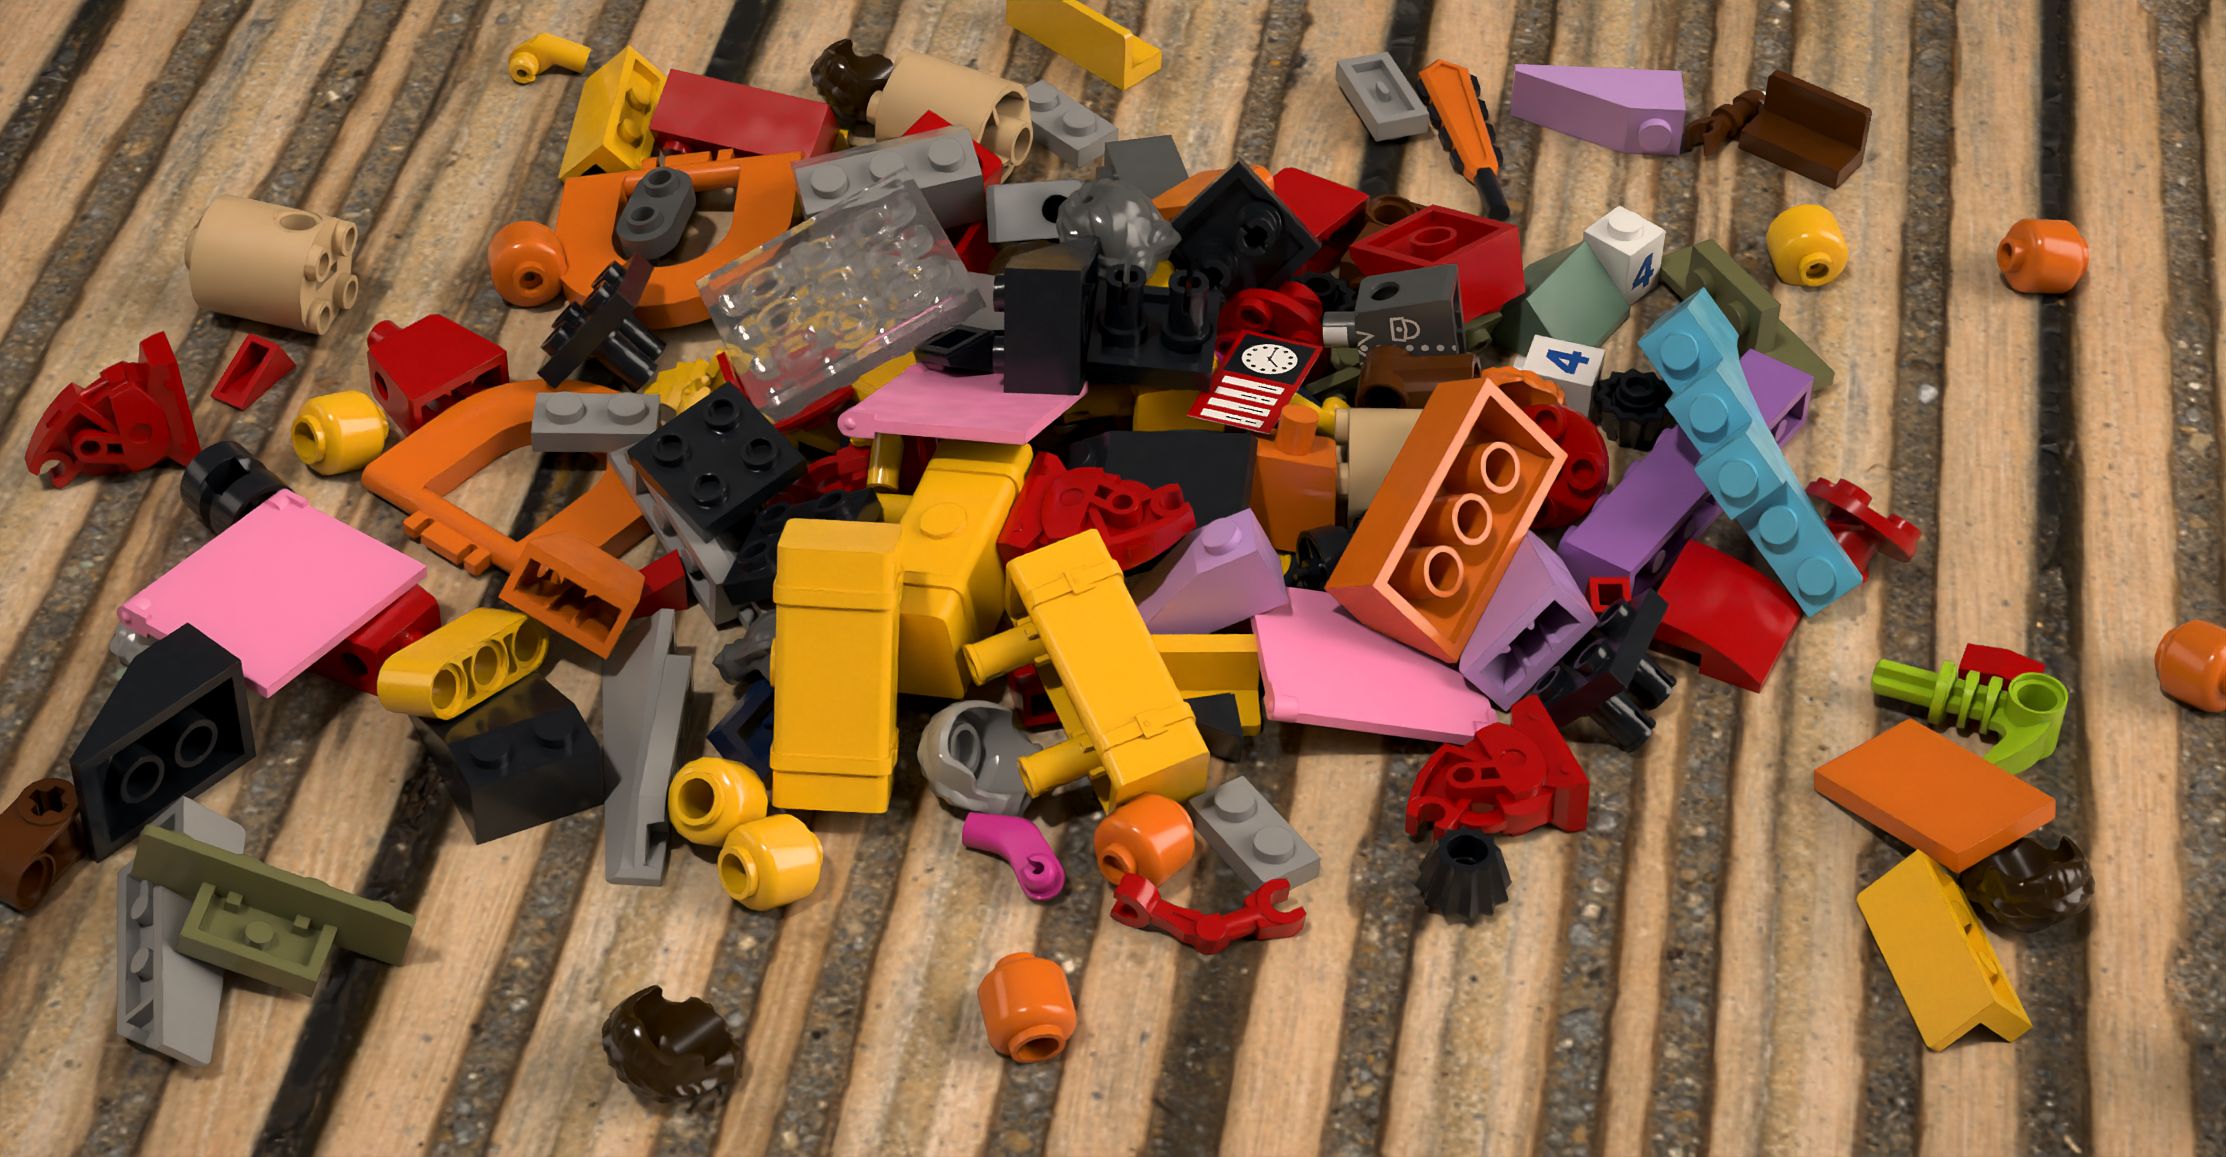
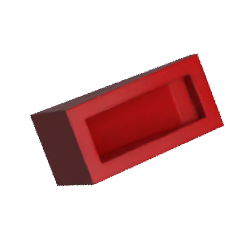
M249 333L210 396L217 401L244 411L292 370L296 364L280 345Z
M677 549L638 570L645 576V581L639 603L630 620L652 616L661 608L674 609L675 612L688 609L685 572Z

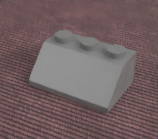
M962 124L790 162L808 236L813 248L848 252L987 220L981 168L970 131Z

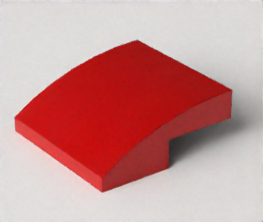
M1688 539L1657 592L1669 606L1653 638L1702 654L1699 667L1700 674L1760 694L1798 624L1803 609L1793 596L1756 569L1713 547Z

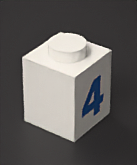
M1620 205L1584 230L1582 241H1587L1629 306L1658 286L1666 230Z
M1535 335L1527 357L1517 356L1513 367L1519 370L1533 371L1543 380H1552L1561 386L1563 391H1565L1567 407L1579 411L1591 420L1595 409L1593 396L1598 392L1597 382L1602 380L1606 350Z

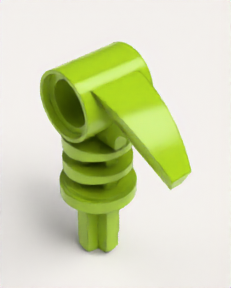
M1886 659L1878 660L1875 665L1870 683L1871 690L1875 694L1930 708L1927 723L1939 725V723L1944 722L1947 713L1957 715L1956 727L1965 729L1970 719L1980 721L1978 733L1988 735L1991 730L1998 732V743L1982 758L2012 775L2025 771L2038 760L2049 757L2055 751L2068 702V692L2060 681L2049 675L2035 672L2018 675L2010 682L2008 691L2001 690L2003 678L1993 676L1988 686L1978 684L1980 672L1970 670L1966 680L1956 678L1957 666H1955V662L1943 660L1939 673Z

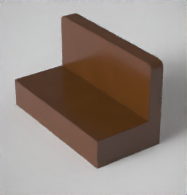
M1775 70L1768 77L1763 110L1741 130L1738 148L1836 190L1863 164L1872 111L1870 108L1783 71Z

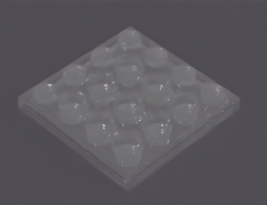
M906 166L695 281V285L753 405L772 425L784 418L797 415L809 404L838 388H844L853 384L860 376L893 358L906 355L916 345L947 328L962 324L972 314L987 307L971 276Z

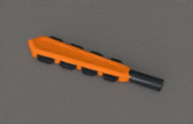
M1437 59L1418 73L1415 90L1422 102L1429 103L1427 111L1429 112V119L1432 125L1441 127L1438 131V137L1443 147L1452 150L1449 154V160L1453 168L1463 172L1465 178L1475 184L1488 218L1503 222L1510 215L1509 206L1497 180L1498 168L1503 165V155L1499 147L1492 145L1496 141V134L1493 125L1485 122L1488 120L1489 114L1485 101L1477 99L1481 92L1476 76L1469 74L1468 68Z

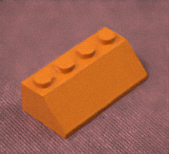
M1488 377L1438 383L1324 589L1366 627L1447 663H1457L1568 454Z

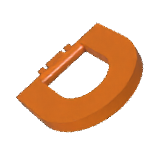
M733 148L719 150L717 160L713 161L711 151L666 156L664 166L662 167H670L687 173L691 178L694 192L737 187L732 224L725 238L704 255L677 265L654 267L642 296L631 313L650 330L689 325L716 317L744 304L777 279L792 259L791 252L799 238L802 209L790 162L806 159L804 152L796 151L735 158ZM658 157L644 158L641 161L642 168L638 170L566 178L554 233L559 237L567 264V272L560 278L563 286L562 292L569 303L576 300L582 305L584 300L594 290L591 288V284L613 260H616L621 266L627 262L620 257L621 243L617 233V224L637 183L649 171L660 168Z
M534 379L507 383L475 393L451 406L370 462L361 476L363 487L411 515L408 518L406 517L402 523L405 534L414 539L421 536L422 544L457 565L464 562V569L475 576L483 574L482 572L492 565L511 574L526 544L531 539L567 531L579 536L617 559L652 531L649 523L607 460L608 452H588L597 458L606 469L600 481L584 495L518 542L442 498L503 454L520 447L532 445L531 428L537 393H558L564 391L573 393H621L589 382L565 379L554 389L544 379ZM541 564V566H540L538 572H539V571L541 570V568L544 566L543 564Z

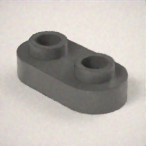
M660 167L649 171L637 183L617 224L618 237L625 255L631 257L637 251L645 260H650L667 254L677 245L696 205L695 192L691 178L687 173L670 167Z

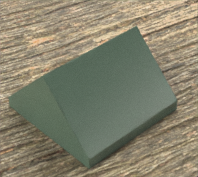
M1584 240L1531 263L1523 270L1526 292L1503 304L1502 309L1499 310L1503 318L1492 331L1490 337L1492 338V343L1524 357H1527L1535 335L1599 348L1627 320L1630 314V306L1587 241Z

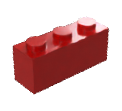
M670 69L649 130L665 157L711 151L713 161L717 160L719 150L733 148L735 158L803 151L806 159L829 154L833 151L840 127L829 104Z

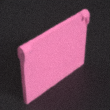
M917 361L856 406L842 413L838 418L837 424L841 433L849 437L875 439L877 433L1025 445L1088 393V380H1086L1080 395L1004 393V374L945 369L943 365Z
M281 489L256 509L117 608V615L122 624L146 638L153 636L158 640L163 639L187 622L238 657L242 663L245 687L268 699L427 576V566L308 505V500L288 489Z
M1285 586L1288 603L1250 617L1252 631L1256 638L1257 656L1265 690L1263 699L1269 720L1465 745L1473 740L1475 732L1479 729L1498 722L1496 711L1491 709L1489 697L1460 672V658L1457 663H1447L1363 625L1328 592Z

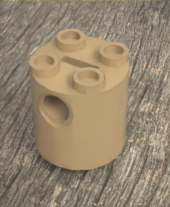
M906 48L897 55L893 71L883 91H876L868 103L866 117L869 123L875 125L876 143L901 137L928 110L936 113L952 125H964L969 129L973 140L1001 159L1004 168L1000 184L1004 183L1015 166L1022 164L1030 151L1033 140L1029 97L1022 84Z
M224 194L212 202L190 231L186 241L184 260L187 269L190 270L189 279L192 296L199 308L316 335H324L340 308L349 310L357 297L358 278L356 275L351 274L352 252L356 246L358 236L357 226L353 222L336 217Z
M1348 408L1335 410V439H1333L1336 441L1337 455L1335 526L1341 525L1346 530L1352 527L1356 518L1365 515L1423 409Z

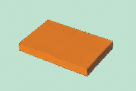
M1911 718L1814 770V790L1916 850H1921L1930 858L1957 874L2055 819V798Z

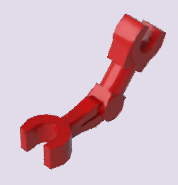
M1125 872L1114 892L1113 898L1117 899L1111 910L1110 917L1123 925L1133 928H1142L1147 926L1148 923H1152L1167 930L1181 942L1193 945L1201 954L1214 955L1227 948L1229 942L1250 934H1254L1257 940L1293 937L1303 929L1307 913L1303 906L1285 913L1279 912L1272 907L1274 904L1288 900L1291 885L1287 878L1269 880L1244 898L1241 909L1220 916L1219 912L1203 915L1199 910L1187 909L1161 899L1159 891L1149 880L1140 875Z

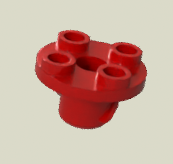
M1285 281L1275 291L1258 288L1239 291L1227 300L1219 313L1218 337L1216 338L1215 350L1224 356L1242 329L1324 347L1303 380L1302 387L1322 377L1330 364L1332 348H1325L1323 342V326L1320 323L1323 315L1322 303L1310 288L1301 283Z
M1539 404L1526 407L1522 411L1568 454L1530 527L1534 529H1548L1568 526L1588 515L1596 500L1606 489L1609 477V456L1605 441L1597 427L1585 415L1573 408L1559 404Z
M1819 477L1816 482L1811 481L1804 490L1819 514L1825 519V523L1863 576L1862 583L1868 580L1870 574L1868 564L1876 551L1905 563L1910 562L1918 549L1916 543L1921 537L1922 532L1913 524L1895 514L1890 513L1886 519L1869 508L1868 505L1872 497L1855 484L1841 478L1837 484H1834L1827 479Z

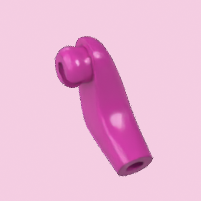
M975 812L968 814L962 831V844L964 846L991 852L1006 859L1011 864L1021 889L1030 899L1047 901L1056 897L1061 892L1065 883L1064 869L1042 833L1032 821L1022 817Z

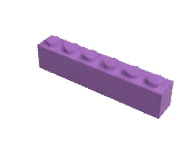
M1750 348L1740 358V364L1763 419L1781 450L1806 423L1814 376ZM1679 424L1673 429L1665 428L1657 438L1653 450L1642 461L1634 460L1626 470L1622 482L1610 494L1604 492L1596 500L1590 515L1578 527L1572 525L1564 533L1559 543L1557 554L1563 560L1583 595L1585 594L1589 577H1629L1631 599L1650 587L1652 588L1674 565L1688 539L1696 541L1724 511L1694 471V467L1702 455Z

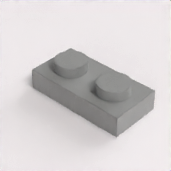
M1389 52L1337 61L1335 79L1376 142L1397 140L1404 136L1428 132L1429 112Z
M1043 79L1025 88L1029 97L1033 140L1078 169L1104 155L1105 142L1118 141L1119 128Z
M567 391L537 393L531 428L532 450L535 452H611L640 442L660 428V394H636L631 392L619 394L573 393Z
M1243 775L1187 801V813L1192 820L1193 827L1253 892L1271 879L1287 878L1291 885L1290 890L1319 877L1320 856Z

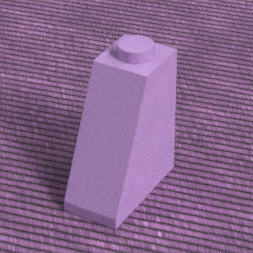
M1528 529L1460 657L1459 670L1462 675L1505 711L1509 710L1511 705L1515 704L1599 622L1561 557L1531 530Z

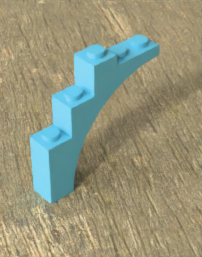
M1702 287L1657 319L1637 344L1673 391L1665 406L1702 455L1694 467V471L1730 520L1737 519L1810 618L1862 583L1863 576L1834 537L1783 456L1763 419L1742 370L1737 349L1739 334L1706 289Z

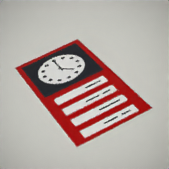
M1242 329L1213 373L1210 392L1201 391L1186 416L1270 434L1280 419L1282 408L1290 403L1324 347Z

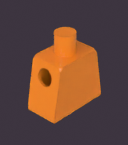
M1300 404L1285 405L1281 411L1278 428H1273L1270 434L1248 429L1246 433H1251L1258 440L1249 508H1251L1273 548L1296 552L1297 538L1300 532L1330 524L1335 526L1336 441L1329 437L1315 435L1319 414L1314 409Z
M563 531L528 541L498 597L607 660L639 603L645 576L579 536ZM541 564H543L544 566H543V567L541 568V570L538 572V570H539Z

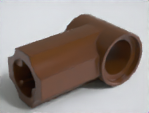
M1385 344L1376 346L1368 351L1363 359L1355 394V408L1424 409L1438 383L1482 378L1479 356L1470 353L1414 357L1406 349L1396 345Z

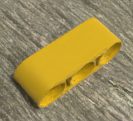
M487 607L476 608L392 654L385 660L377 680V694L380 703L386 710L394 713L441 720L452 719L535 671L547 655L549 646L547 625L525 612Z

